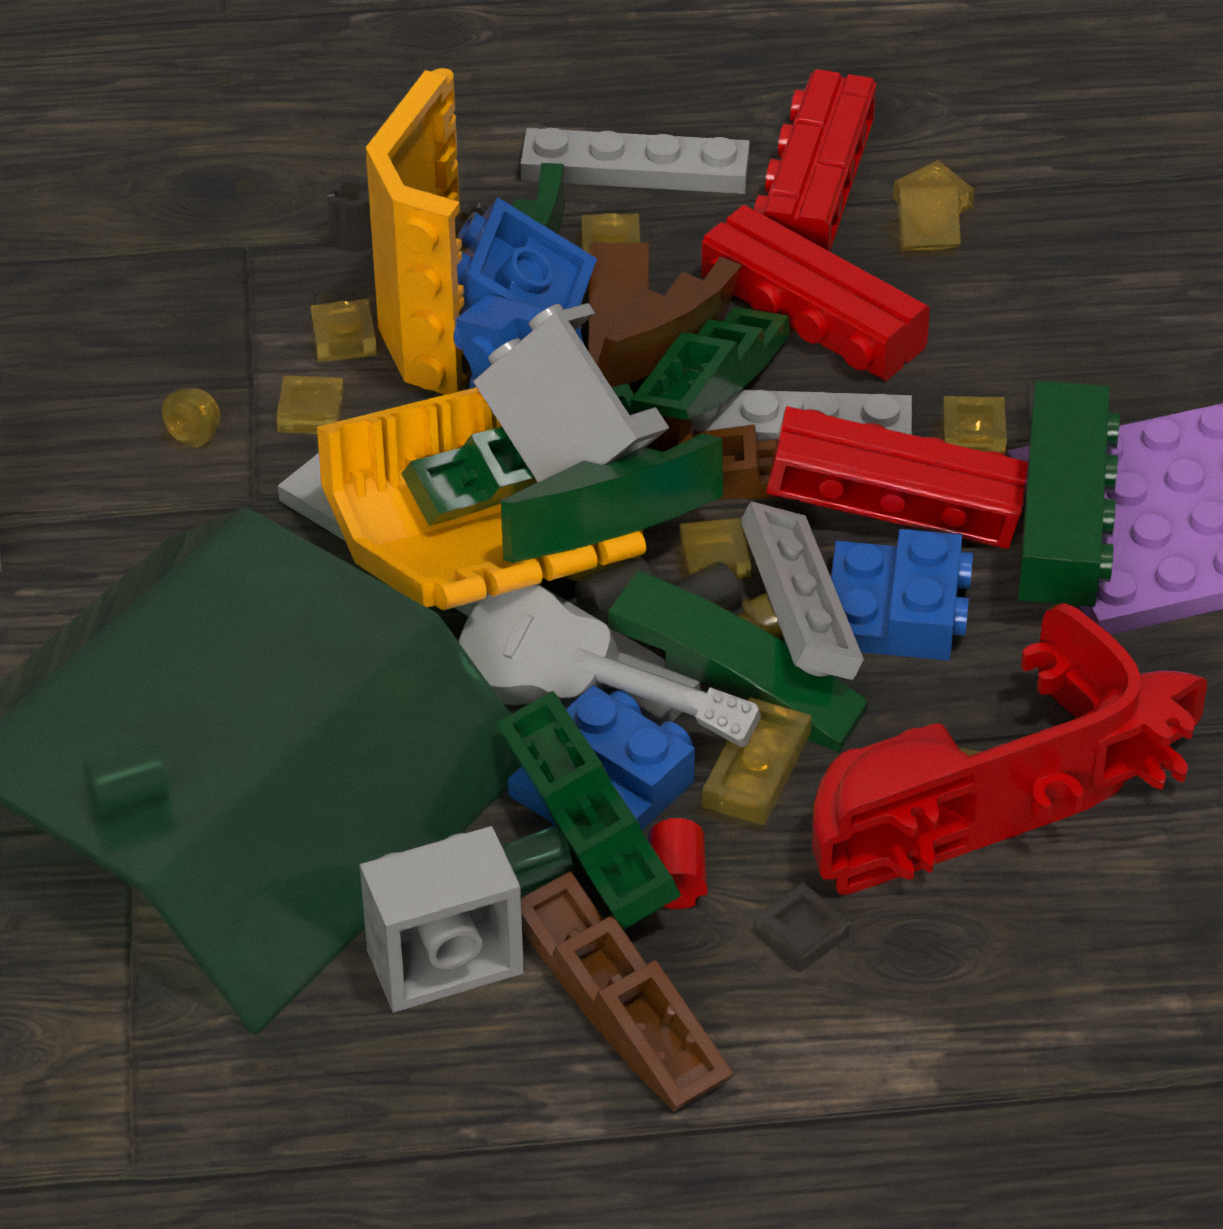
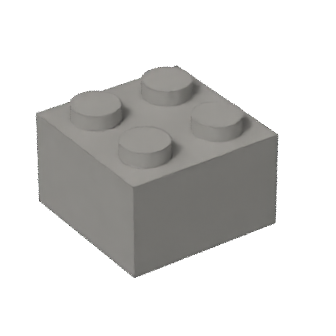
M493 826L469 833L455 834L442 841L404 852L389 853L379 859L360 864L367 952L393 1013L524 974L520 885Z

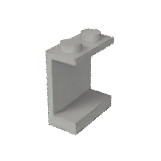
M589 303L568 309H563L561 304H555L540 312L529 322L532 332L522 340L519 338L513 339L492 352L488 357L492 365L473 381L537 482L582 461L605 466L642 447H646L669 429L656 407L633 415L628 414L575 332L578 327L595 314Z

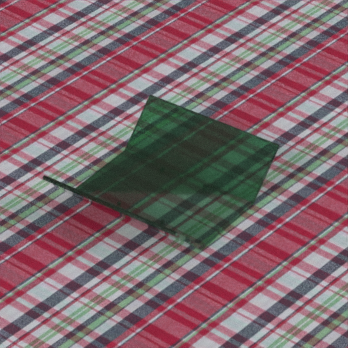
M246 506L166 539L0 682V803L142 891L244 1025L256 1036L365 929L360 864L379 859L389 853L404 852L462 833L508 788V778L521 766L496 724L511 715V713L436 612Z

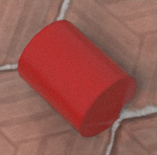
M670 818L660 821L649 831L648 842L672 876L681 894V897L663 907L686 909L696 906V898L707 895L704 831L694 821L684 818Z

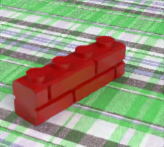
M815 69L811 73L806 89H796L794 92L790 110V122H793V125L785 123L782 125L778 142V157H781V160L771 159L769 162L765 181V192L769 194L768 196L758 195L756 198L755 211L831 252L875 119L877 83H875L873 78L848 74L846 78H842L838 72Z
M742 205L727 217L726 223H719L705 234L702 241L701 277L705 279L720 257L741 264L742 267L733 292L734 296L750 304L754 310L787 315L789 317V327L796 330L803 340L810 344L819 343L842 356L845 362L852 368L866 370L882 380L888 381L903 368L904 362L909 363L925 349L928 342L930 307L748 206Z
M786 406L774 448L766 494L800 500V502L908 527H917L925 531L962 534V539L1009 549L1022 510L1028 462L1006 457L997 451L984 452L949 444L936 437L923 438L889 430L875 423L863 424L828 416L814 409L802 410Z

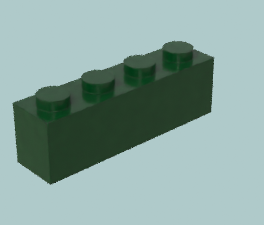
M1035 380L1018 601L1052 604L1066 603L1075 606L1095 607L1098 581H1111L1114 544L1102 543V536L1113 537L1116 499L1104 498V492L1115 493L1118 455L1106 454V449H1117L1120 412L1108 411L1110 386Z

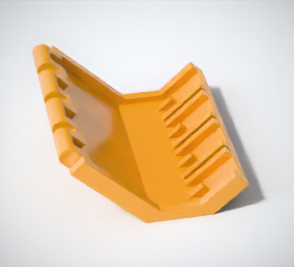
M439 68L432 72L427 70L423 72L366 146L378 329L404 382L447 395L463 391L468 385V375L462 373L461 356L464 352L459 350L454 343L455 319L459 317V311L465 304L464 297H462L464 286L458 284L457 265L462 259V251H459L462 247V240L457 238L461 231L458 161L456 160V116L453 113L455 111L454 74L449 69Z
M477 387L317 427L321 486L354 562L423 609L436 606L441 610H447L486 598L487 593L497 596L540 584L542 577L551 581L594 569L597 566V562L601 565H608L637 557L645 553L646 543L642 529L582 548L511 563L503 560L501 504L429 526L401 473L410 461L461 448L472 434L502 427Z

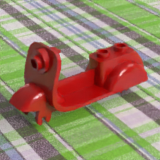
M1061 603L1054 605L1045 612L1042 619L1039 643L1028 645L1022 650L1021 668L1025 672L1038 667L1037 691L1039 694H1050L1057 703L1074 715L1076 719L970 756L959 749L945 726L940 723L922 728L908 729L896 737L861 749L855 748L843 752L827 768L818 786L813 805L812 850L821 877L825 880L834 879L837 892L840 895L853 894L898 877L912 880L914 879L915 871L924 869L926 872L932 873L937 863L1088 810L1112 797L1123 787L1126 780L1136 775L1159 790L1164 788L1166 781L1163 769L1169 770L1171 776L1177 781L1184 782L1188 770L1187 763L1179 753L1170 747V744L1181 737L1192 738L1194 727L1198 724L1203 714L1208 684L1207 679L1186 672L1165 670L1140 674L1136 663L1128 652L1106 630L1079 609L1069 604Z

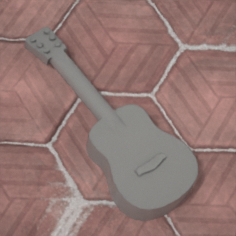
M538 585L497 596L487 593L486 598L480 600L468 617L459 639L457 649L458 661L468 682L478 695L494 703L506 705L530 704L547 693L554 691L566 709L592 685L604 692L606 690L615 691L619 689L696 717L698 724L739 747L747 746L761 718L759 709L753 702L711 687L708 692H704L619 662V649L606 624L591 617H583L571 613L553 594Z

